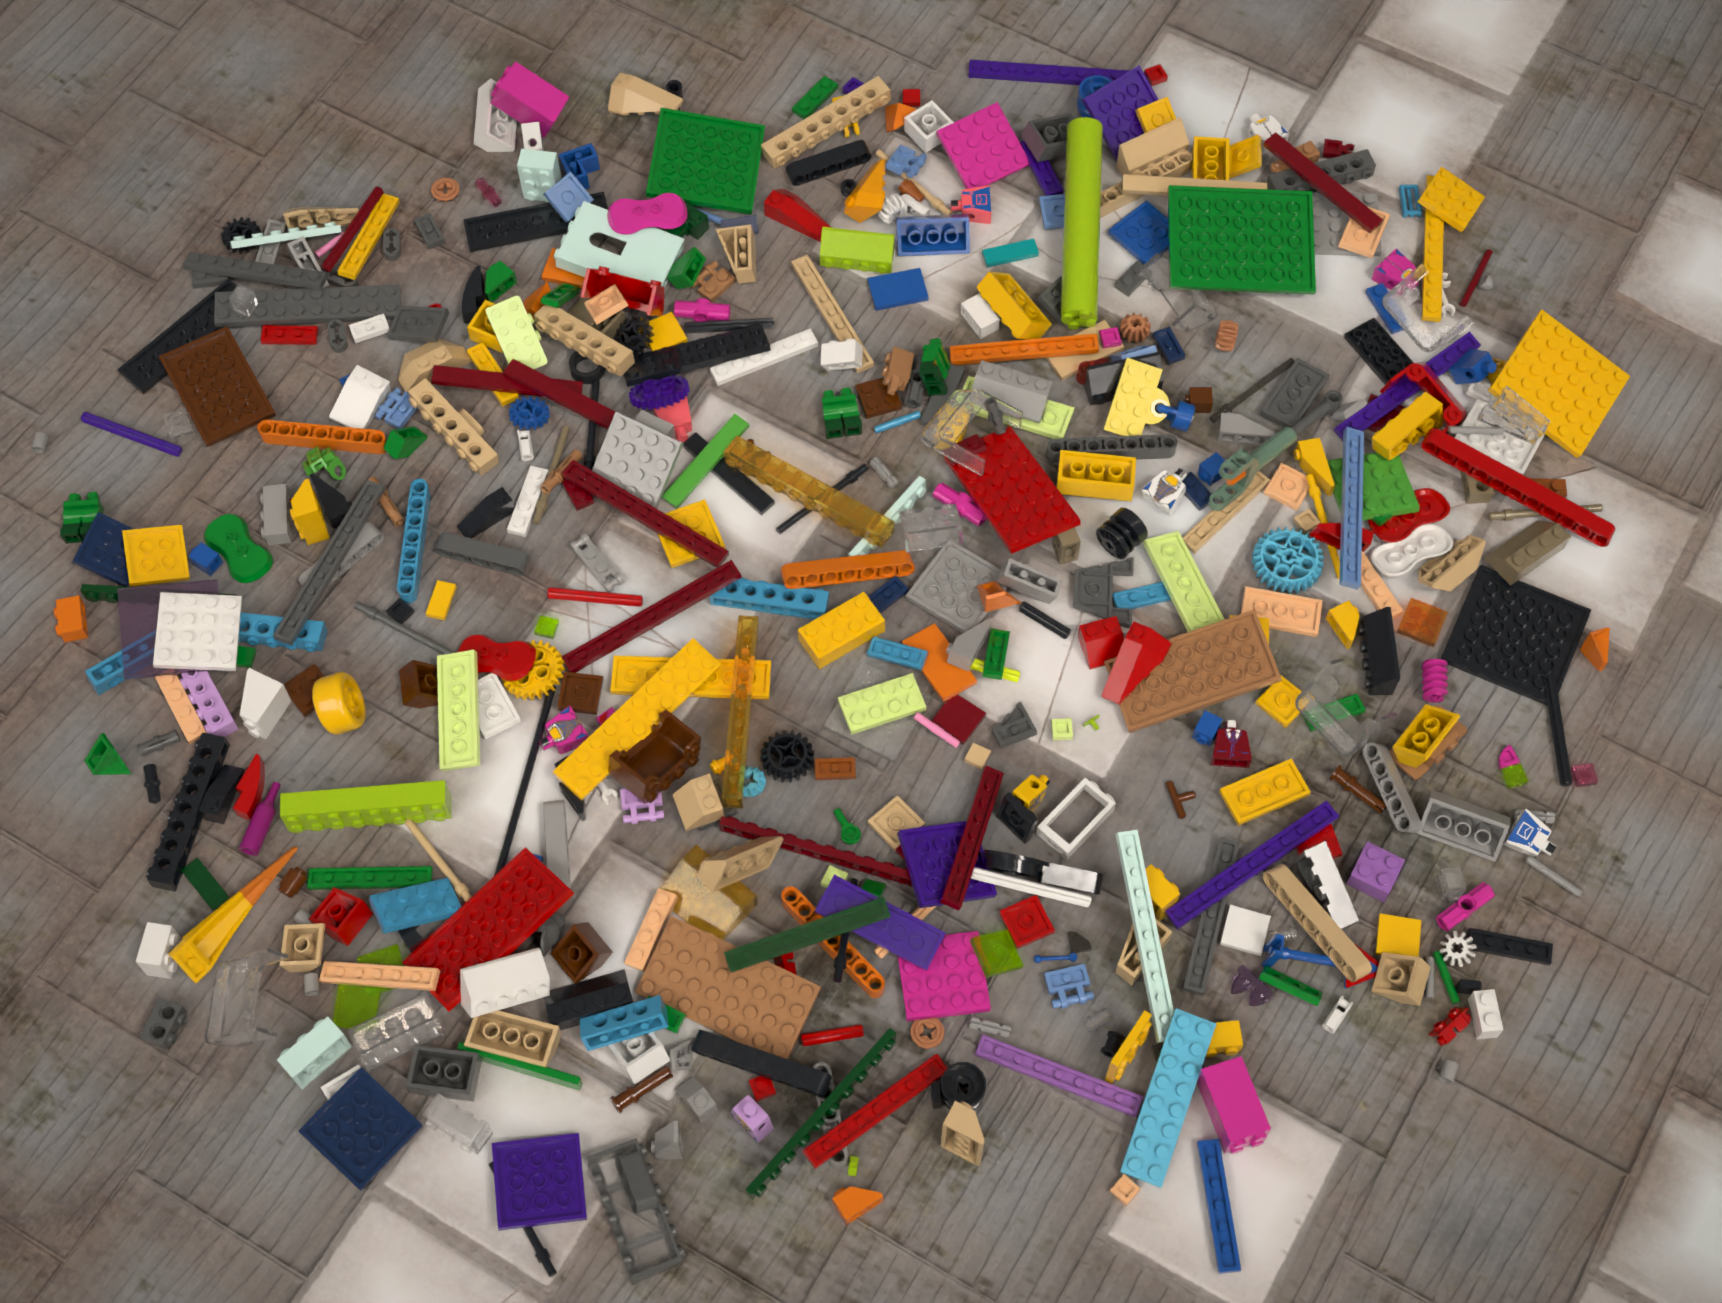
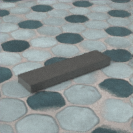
M951 363L950 370H947L948 376L944 380L948 387L947 394L932 396L920 420L921 425L935 430L937 427L939 428L942 413H946L965 373V368Z

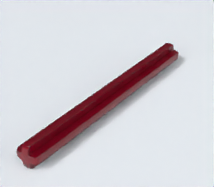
M374 187L321 265L324 271L330 272L380 200L384 194L381 187Z

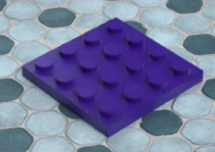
M1139 65L1082 99V102L1091 118L1102 123V137L1117 162L1119 145L1144 134L1135 110L1159 99Z
M966 821L898 831L897 835L919 908L944 905L940 903ZM981 844L974 867L989 870V868L985 867L986 857L983 854L984 851ZM971 878L963 902L995 898L997 895L995 885Z
M579 1133L492 1143L498 1231L587 1220Z

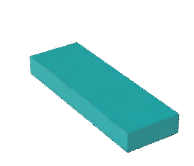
M1033 238L983 249L982 255L988 268L1038 257L1039 251Z

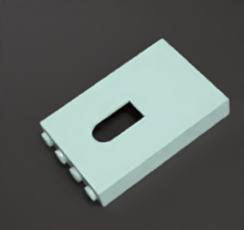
M583 201L581 207L576 209L574 221L571 220L569 223L567 235L564 234L562 237L560 249L557 248L554 253L556 267L585 277L587 268L598 269L599 266L610 268L609 272L646 282L651 280L662 282L661 286H664L665 289L668 282L667 276L684 249V238L655 227L644 228L627 235L616 233L608 223L607 209ZM594 233H602L624 241L626 245L620 256L592 245L589 240L590 236Z

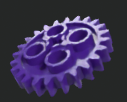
M672 375L657 380H646L640 385H634V388L630 389L629 398L633 407L636 406L637 409L642 407V410L647 408L649 410L653 408L658 410L660 407L666 408L667 405L673 406V403H680V400L688 396L690 388L686 378H682L681 375L678 377Z

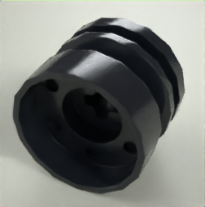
M1121 507L1096 530V536L1108 553L1118 559H1124L1134 550V547L1140 545L1147 538L1148 531L1143 521L1133 511Z
M958 1062L951 1065L944 1072L940 1086L941 1099L944 1105L949 1110L955 1101L968 1103L972 1106V1110H976L981 1105L986 1091V1079L983 1072L976 1065L969 1062ZM959 1086L962 1088L967 1087L966 1094L958 1092Z

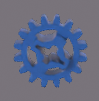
M523 396L521 401L515 399V403H511V408H509L510 421H513L514 426L519 425V429L526 427L527 431L530 428L537 430V426L542 428L543 423L547 424L548 418H550L549 405H545V401L540 402L539 397L532 399V396H530L529 399H526Z

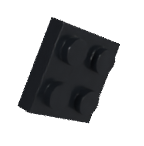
M1010 792L1003 797L996 817L1026 844L1032 837L1038 819L1032 811L1028 810L1021 803L1019 798L1013 796Z

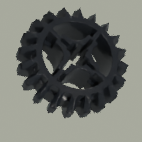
M783 730L782 735L776 732L775 738L769 736V742L763 743L764 748L761 749L762 756L760 757V761L763 763L762 768L767 770V775L773 774L774 780L780 777L782 783L785 779H788L791 783L794 777L799 781L800 775L806 777V770L810 771L812 769L811 764L814 763V750H812V744L808 743V738H802L800 732L794 735L793 730L790 731V734H786V731ZM797 747L804 754L803 759L796 754ZM772 754L776 755V758L779 759L778 765L772 761Z

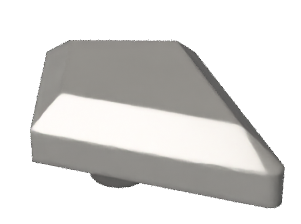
M1357 400L1343 404L1334 412L1331 418L1333 421H1345L1368 403L1366 400Z
M694 1037L670 1049L672 1071L692 1069L693 1051H691V1047L695 1040Z

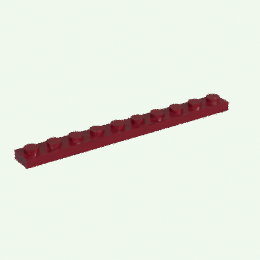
M572 460L562 472L563 478L712 566L718 568L729 556V551L575 460Z
M732 560L726 562L562 656L569 672L576 673L739 580L742 578L741 573Z
M721 817L719 823L721 832L749 840H755L759 837L781 836L784 840L780 849L913 887L907 867L902 869L895 867L890 862L881 863L869 856H857L849 850L843 852L831 845H819L811 839L802 840L790 833H786V835L781 834L773 828L764 829L752 822L743 823L735 817Z

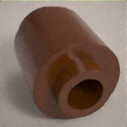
M297 866L295 869L290 868L280 882L278 890L287 897L293 898L307 881L306 872Z

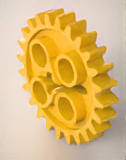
M532 640L531 644L536 649V659L525 677L516 681L502 679L506 689H508L511 695L514 694L517 699L520 696L524 701L528 696L531 701L534 700L535 696L541 699L543 693L547 696L549 695V689L555 691L554 684L560 685L558 678L564 677L561 673L565 670L562 665L564 660L556 647L551 646L549 642L544 644L540 640L536 644Z

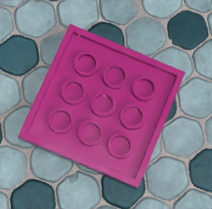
M998 102L936 132L966 189L991 185L1029 166L1026 153Z
M978 931L945 935L927 971L898 957L907 1022L991 1011Z

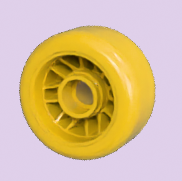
M337 672L321 677L315 682L312 690L314 708L321 724L329 733L334 735L356 730L364 724L366 718L364 698L357 682L350 674Z

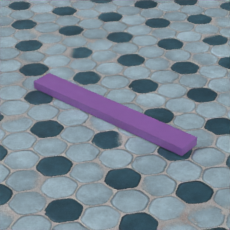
M983 1034L975 1052L977 1057L1135 1118L1143 1096Z

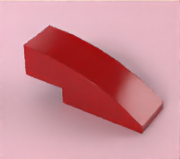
M1341 523L1317 524L1309 536L1315 537V539L1340 550ZM1362 528L1363 552L1371 545L1374 532Z
M258 754L254 756L236 787L240 796L233 806L237 816L248 821L251 820L256 806L261 802L264 790L265 766Z

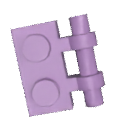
M626 788L620 789L622 811L630 810L631 812L629 815H623L624 823L632 822V824H638V821L650 820V822H654L656 819L664 818L663 810L655 811L656 806H663L661 792L652 803L644 804ZM649 807V812L637 813V809Z

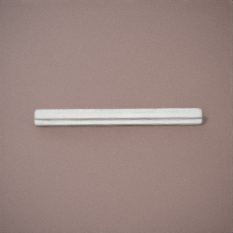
M974 867L971 878L974 880L1083 907H1089L1091 904L1090 895Z

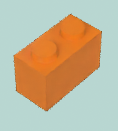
M80 595L57 599L56 608H54L55 618L58 619V624L55 625L57 635L61 636L64 642L88 638L85 603Z

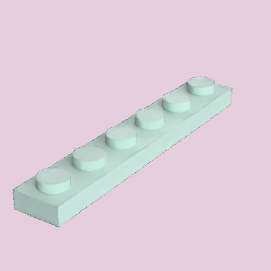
M335 222L324 223L325 227L320 228L317 227V224L306 226L307 230H299V227L289 228L287 233H281V230L270 231V235L263 236V233L252 234V238L245 239L244 235L233 237V241H230V246L233 249L293 240L303 236L306 238L341 232L340 225H335Z
M919 476L851 550L848 556L866 555L871 550H874L883 536L886 537L890 533L893 525L901 521L903 514L907 510L912 509L915 501L923 497L926 492V479Z

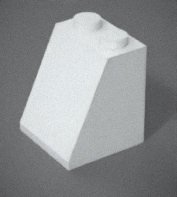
M249 668L246 674L240 716L251 736L267 739L292 700L282 683Z

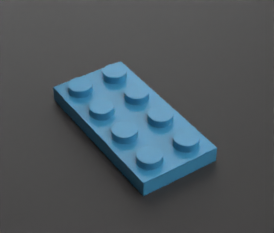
M449 878L370 895L369 898L383 934L450 918L461 907Z

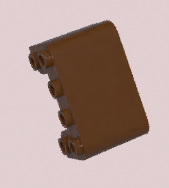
M667 709L659 714L661 718L660 723L657 726L655 724L651 726L652 733L644 740H640L627 752L625 750L621 752L615 750L609 755V775L644 804L652 803L661 791H666L674 780L680 779L688 768L694 767L699 761L701 736Z

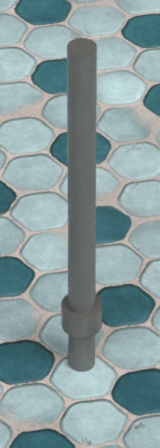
M359 601L355 604V609L365 613L368 618L378 620L443 655L456 653L380 613V610L373 606L368 607Z

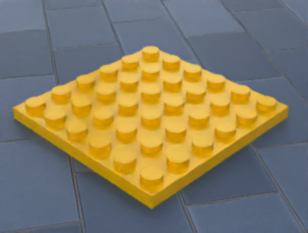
M1541 309L1487 391L1574 457L1579 458L1630 375Z

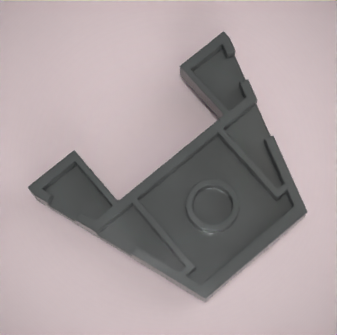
M1130 557L1126 558L1125 561H1113L1103 566L1095 565L1075 570L1073 608L1103 619L1117 616L1120 625L1130 628L1132 625V609L1112 608L1113 575L1133 576L1134 558Z

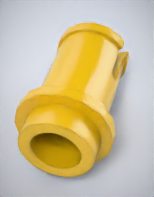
M730 753L719 760H712V763L709 765L715 775L721 774V771L735 766L737 763L733 754Z

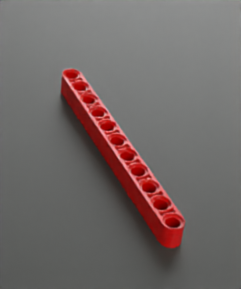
M1437 428L1429 429L1421 443V447L1425 452L1600 547L1609 545L1616 530L1612 523Z

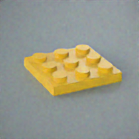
M1441 166L1417 202L1462 233L1485 196Z
M705 499L665 513L725 548L723 539ZM657 533L671 568L700 559Z
M182 525L122 530L129 586L190 580Z
M1144 1010L1111 1060L1104 1081L1113 1084L1115 1079L1120 1081L1125 1073L1127 1063L1131 1064L1137 1054L1138 1046L1142 1047L1148 1037L1149 1029L1152 1026L1150 1022L1152 1014Z

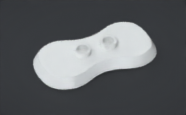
M1426 524L1414 529L1407 538L1400 542L1384 543L1375 547L1370 554V558L1374 566L1384 575L1400 577L1411 570L1415 564L1423 560L1445 555L1453 547V539L1442 527L1435 524Z

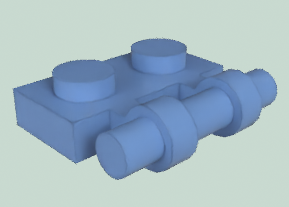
M900 144L887 161L885 169L898 175H902L905 172L908 178H913L920 171L919 168L923 167L926 163L927 156L922 153L916 157V151Z
M395 388L393 392L386 396L387 399L383 405H379L374 417L381 420L385 416V423L400 429L404 427L418 408H413L409 403L408 392L405 391L402 396H399L402 392L400 389Z
M1085 964L1044 973L1049 995L1058 994L1059 999L1051 1000L1053 1009L1061 1007V1009L1068 1008V1005L1075 1003L1085 1004L1088 1000L1094 999L1092 991L1084 992L1083 987L1090 986ZM1076 989L1077 995L1066 997V991Z

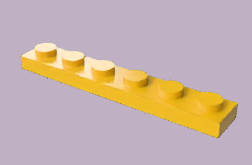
M388 194L382 195L340 265L338 275L356 280L400 203L399 198Z

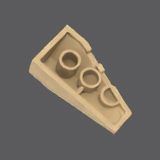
M619 73L611 85L608 111L623 116L637 112L639 115H644L645 112L660 114L661 108L678 110L683 103V99L636 76Z
M298 207L285 210L283 215L288 229L299 227V230H307L306 226L317 224V227L320 228L325 227L324 223L335 222V225H340V227L347 226L359 210L358 208Z

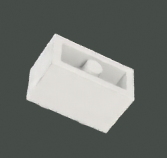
M980 293L961 303L960 314L980 339L999 330L1000 316L990 308V304L980 296Z
M846 339L842 342L829 341L828 343L821 344V366L827 371L862 367L863 346L855 339Z
M1495 989L1473 991L1468 998L1476 1039L1498 1038L1503 1031V1025Z

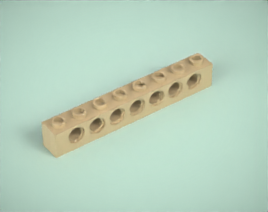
M879 76L875 77L761 144L763 156L773 169L783 166L792 158L798 157L801 153L813 148L821 141L827 140L831 135L842 131L846 125L855 123L865 115L871 114L877 108L886 105L891 101L890 89Z

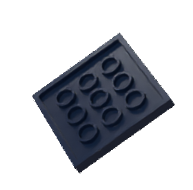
M361 1067L298 1132L351 1183L362 1191L419 1132L423 1125Z

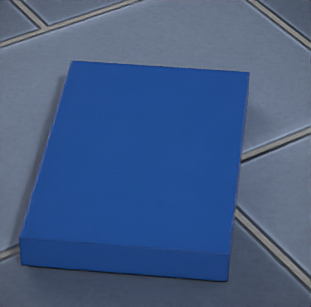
M920 268L867 278L875 311L929 301Z

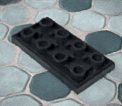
M1375 318L1368 320L1344 335L1346 341L1384 384L1414 363Z

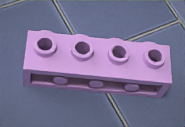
M195 669L180 670L179 672L183 678L179 680L185 690H190L191 693L188 694L191 703L193 705L197 704L199 707L196 712L201 721L205 719L207 724L204 727L207 733L225 737L239 730L208 671Z

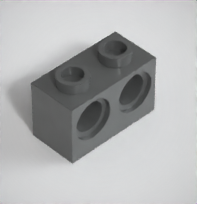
M159 998L140 1037L145 1043L169 1051L171 1045H174L177 1040V1032L180 1026H183L186 1022L187 1011L182 1005ZM170 1012H175L173 1017L166 1019ZM161 1031H165V1034L161 1038H157V1035Z

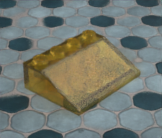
M696 844L682 858L660 889L678 896L672 911L686 923L703 931H708L724 940L758 905L757 895L741 881L712 892L697 876L701 862L705 858H711V856Z

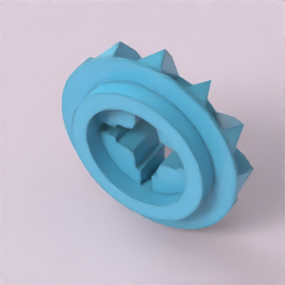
M747 766L743 769L740 768L734 777L736 791L745 797H754L760 794L766 785L764 773L757 767ZM753 775L754 783H750L746 787L745 778L749 779Z

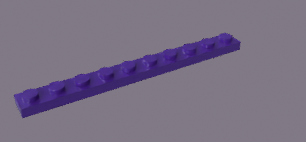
M970 60L968 78L1080 85L1085 78L1096 75L1104 76L1114 81L1130 70Z
M1469 331L1427 361L1426 364L1437 377H1440L1470 349H1479L1481 344ZM1405 377L1339 424L1333 431L1343 442V431L1346 427L1365 431L1419 392L1421 388L1416 382Z
M1327 801L1323 802L1167 909L1164 914L1178 930L1338 820L1339 815Z

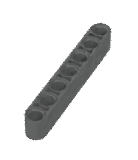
M1171 434L1058 438L1048 442L1046 457L1052 463H1059L1060 450L1073 451L1071 449H1075L1077 452L1135 457L1136 460L1167 459L1175 455L1178 441Z

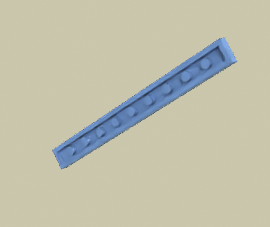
M1346 427L1343 431L1339 585L1358 590L1361 586L1364 432Z

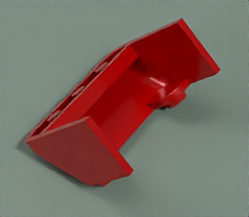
M599 266L598 269L587 268L580 297L592 298L615 284L627 302V307L647 312V315L650 316L663 315L664 286H661L662 282L656 280L646 282L609 272L610 268Z
M1423 362L1410 364L1391 378L1380 390L1381 394H1383L1407 376L1409 380L1416 382L1424 393L1427 392L1443 404L1442 417L1448 426H1458L1467 417L1464 407L1431 368ZM1448 426L1442 430L1443 432H1445V433H1447V434H1448Z

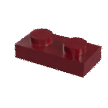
M975 434L945 448L944 455L954 466L986 451V445Z
M563 478L561 484L576 511L594 504L589 492Z

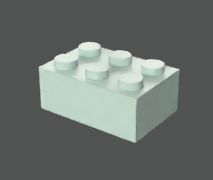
M521 148L517 169L524 199L549 202L543 194L562 179L557 153Z
M326 1017L319 1020L309 1033L301 1035L297 1043L291 1048L285 1049L277 1061L302 1090L352 1048V1046L332 1020Z

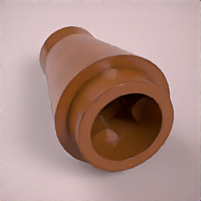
M905 179L898 188L901 195L908 194L920 203L925 197L912 180Z

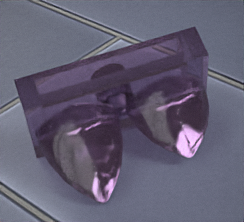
M1242 965L1237 970L1238 973L1232 982L1231 994L1242 993L1253 986L1254 988L1249 996L1250 1006L1262 1005L1268 1000L1271 1001L1276 996L1246 965Z

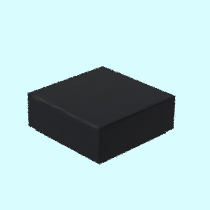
M399 598L386 610V613L395 621L403 624L414 613V609Z
M1460 979L1455 989L1457 993L1471 995L1473 991L1481 990V982Z
M932 1082L931 1084L933 1109H941L940 1082Z

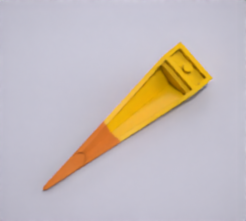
M292 847L182 937L183 940L168 953L194 983H198L212 969L244 918L297 851V847Z

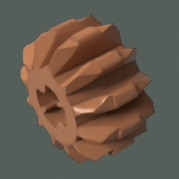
M1133 312L1132 316L1127 314L1125 319L1121 320L1119 331L1123 339L1128 338L1129 343L1135 341L1137 344L1139 340L1144 342L1145 338L1150 335L1151 324L1148 322V317L1142 318V313L1136 315Z
M1222 320L1219 323L1215 339L1216 349L1225 352L1234 349L1238 334V324L1236 322Z

